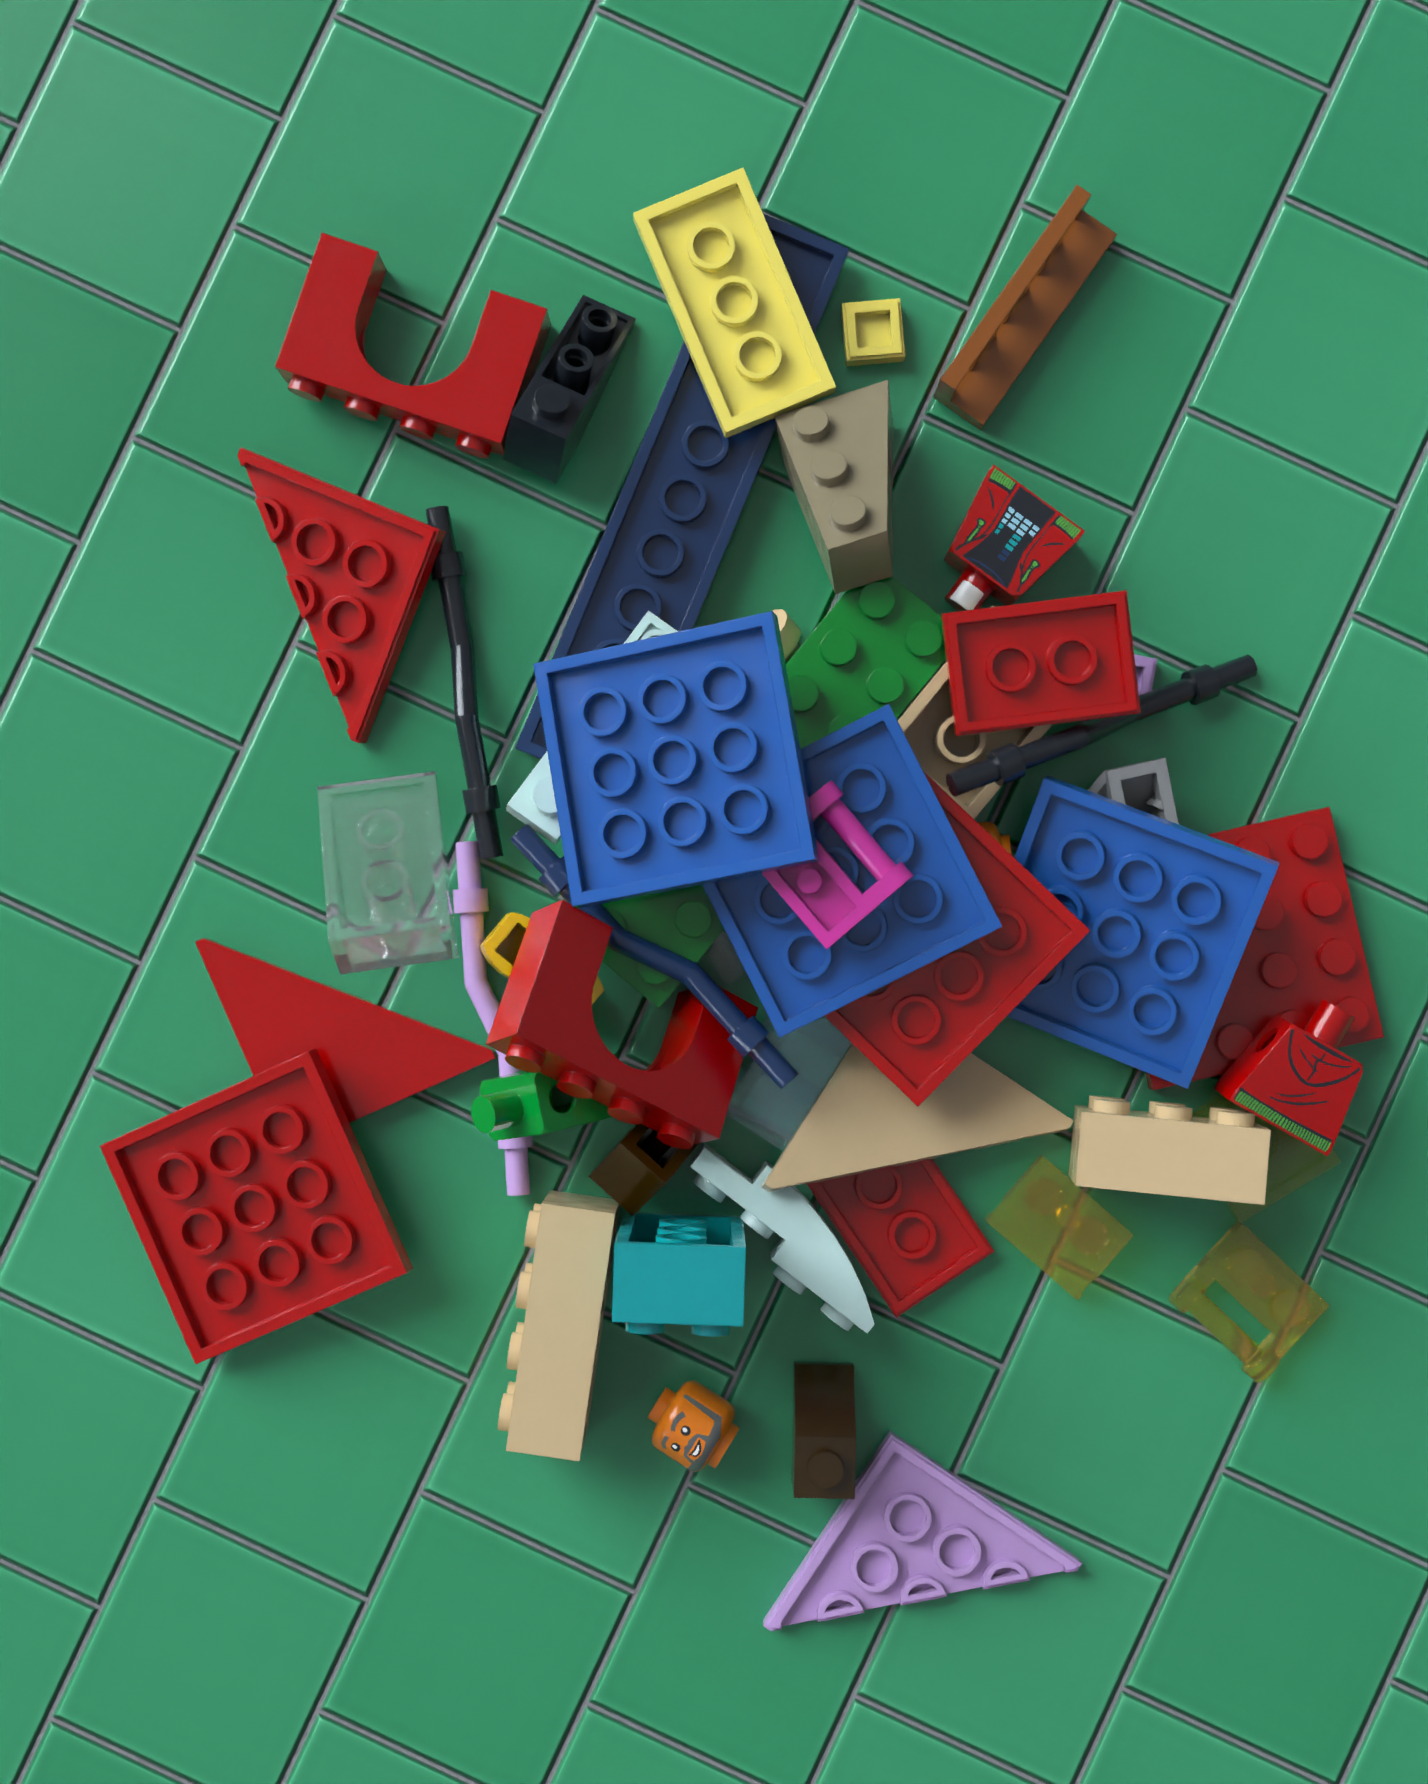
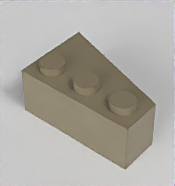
M888 380L775 416L783 464L835 594L893 576L892 485L894 426Z

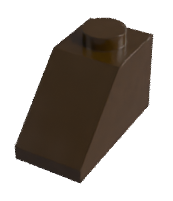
M634 1124L592 1171L589 1177L633 1217L670 1180L698 1144H694L690 1149L671 1147L657 1138L658 1132L643 1124Z
M794 1362L791 1466L794 1498L855 1499L856 1419L853 1363Z

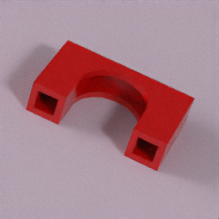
M321 233L275 365L283 379L289 383L288 390L295 395L314 402H322L324 395L345 402L343 408L346 411L367 420L377 421L379 414L401 421L400 429L423 439L433 440L435 433L457 440L456 448L479 458L488 459L490 452L503 456L511 413L535 375L552 326L547 308L490 290L471 348L464 361L455 371L447 377L427 385L410 386L395 383L377 373L368 364L365 353L366 329L387 271L379 252Z
M564 900L533 912L486 1045L505 1054V1061L514 1068L531 1073L540 1072L558 1081L557 1087L562 1092L577 1098H592L609 1107L607 1112L613 1118L629 1124H643L658 1132L657 1138L666 1145L679 1149H690L694 1144L719 1139L743 1060L740 1053L728 1042L727 1039L731 1035L689 989L678 992L660 1051L653 1063L646 1070L626 1065L616 1058L605 1046L596 1029L592 1014L593 988L613 927L577 907H572V904ZM720 987L748 1019L753 1015L756 1016L758 1007Z

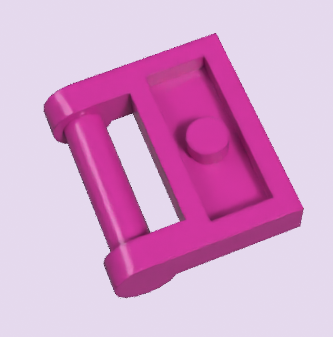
M832 780L809 798L813 822L822 816L877 882L863 893L817 838L819 862L762 873L826 950L914 876L902 861L896 865L841 801L844 793Z

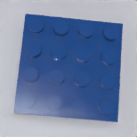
M773 611L533 664L572 907L583 908L820 861L778 617Z
M889 704L800 750L809 798L832 780L844 793L841 801L896 865L902 861L914 876L827 950L762 873L702 884L779 1038L1002 927ZM822 816L817 818L813 822L817 840L864 893L877 880Z
M1047 775L1042 781L1014 858L1090 931L1007 1017L1188 1089L1280 862Z

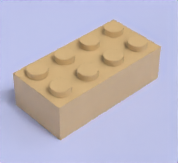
M550 1190L541 1204L535 1203L533 1210L529 1211L524 1247L535 1248L533 1263L526 1262L525 1270L520 1273L515 1308L526 1309L524 1323L518 1322L516 1331L512 1332L507 1357V1369L517 1370L516 1382L509 1381L507 1393H503L498 1419V1430L508 1432L506 1451L580 1461L587 1436L620 1207L614 1199Z

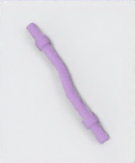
M477 841L456 842L458 890H453L454 914L460 913L464 984L489 1036L500 1004L488 982L487 960L480 948L481 943L485 940L483 912H489L488 888H482L480 855ZM496 1050L499 1061V1076L522 1071L509 1065L505 1061L506 1055ZM533 1136L498 1140V1149H504L508 1196L531 1194L528 1147L533 1146Z

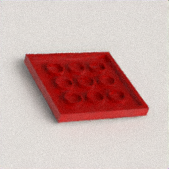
M925 772L924 774L1002 927L824 1016L917 1107L1090 931Z
M1330 807L1207 834L1213 838L1280 863L1191 1081L1224 1074L1266 1024L1276 1015L1304 1030L1322 999L1355 1017L1337 1048L1383 1038L1382 1025ZM1145 1072L1148 1087L1151 1090L1176 1085Z
M317 1049L307 1051L100 1145L195 1365L397 1278L413 1269Z

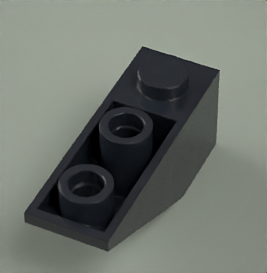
M585 295L581 297L511 413L503 460L555 484L558 482L580 444L631 334L636 318Z

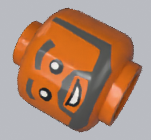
M694 1380L684 1383L677 1393L666 1387L647 1417L657 1424L652 1433L653 1446L692 1472L701 1471L707 1464L715 1469L740 1429L739 1426L733 1423L735 1419L734 1406Z

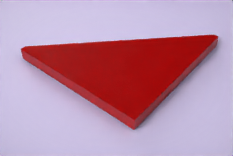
M240 447L237 455L241 466L246 468L257 496L255 501L271 542L276 543L288 573L285 577L301 617L307 621L319 652H316L333 696H337L349 726L347 729L349 737L354 742L366 743L446 531Z
M203 938L195 942L253 1076L307 1051L317 1049L349 1123L497 1058L492 1048L376 1005L371 1001L314 981L260 958L234 950L216 941Z

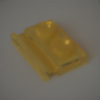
M1042 1155L1037 1157L1005 1194L1001 1203L985 1218L993 1228L1077 1301L1092 1280H1096L1134 1236Z

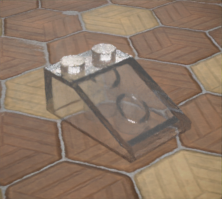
M435 771L317 786L328 942L340 974L459 958L453 898Z

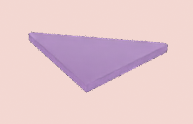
M889 1430L855 1481V1499H843L763 1619V1626L770 1631L782 1629V1626L812 1620L821 1622L865 1613L864 1610L898 1603L902 1606L947 1597L949 1593L979 1587L983 1589L1029 1581L1030 1577L1061 1571L1070 1573L1077 1571L1082 1563L1074 1554Z

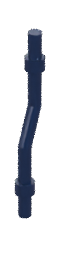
M526 824L511 838L512 843L542 874L539 881L555 898L561 895L568 903L572 904L564 856L559 858L530 825ZM602 904L579 908L613 927L607 945L611 950L682 982L731 1035L727 1039L728 1042L743 1058L749 1054L781 1090L799 1074L766 1038L769 1031L754 1015L748 1019L698 963L625 930Z

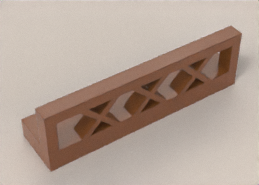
M1076 185L938 383L933 398L979 430L986 424L1117 235V233L1084 211L1092 194L1079 185Z

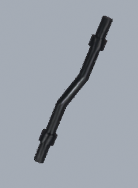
M437 506L425 510L428 524L446 531L431 571V577L433 582L439 583L451 650L455 722L468 790L462 791L466 814L472 813L480 860L504 856L495 810L501 808L497 785H491L478 716L474 645L461 579L467 576L463 552L456 551L449 507Z
M1247 654L1213 668L1207 664L1182 673L1181 680L1139 695L1141 710L1139 714L1085 720L1077 725L1019 747L1012 743L987 752L985 760L946 774L947 787L950 793L956 797L993 782L999 786L1024 777L1025 770L1084 748L1134 722L1186 702L1197 705L1216 698L1220 694V689L1256 676L1257 665L1254 659Z

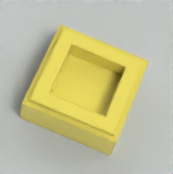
M900 298L842 303L841 319L846 366L904 362L905 346Z

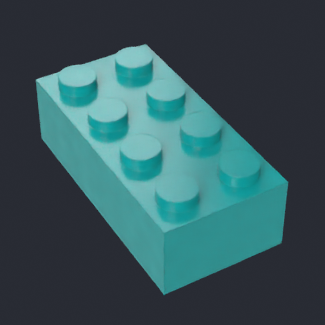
M625 1212L614 1243L612 1322L626 1323V1331L635 1334L664 1333L665 1324L691 1325V1334L710 1337L729 1335L730 1326L743 1327L746 1242L743 1220L740 1216L636 1213L632 1217L628 1212Z

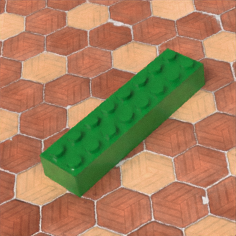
M893 576L846 591L786 663L800 749L887 704L890 705L896 719H898L946 660L941 615ZM702 884L602 904L625 930L696 963L725 930ZM608 946L606 948L602 962L658 1008L665 1003L681 983L611 950Z

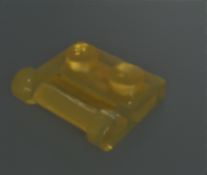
M1238 1221L1184 1277L1168 1298L1169 1302L1181 1313L1189 1311L1244 1363L1242 1370L1255 1383L1264 1381L1275 1371L1286 1352L1330 1306L1244 1224ZM1214 1281L1270 1332L1260 1345L1205 1295L1207 1288Z

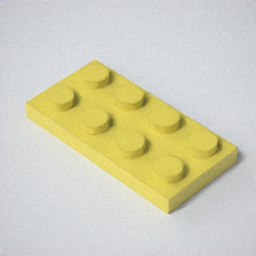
M744 168L735 170L633 213L635 226L725 438L771 420L777 415L795 410L835 393V382Z

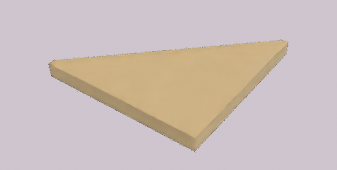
M851 1043L761 1188L767 1192H772L791 1186L811 1182L816 1183L859 1174L869 1170L928 1160L947 1154L1006 1144L1050 1133H1059L1069 1129L1074 1121L972 1053L917 1107Z

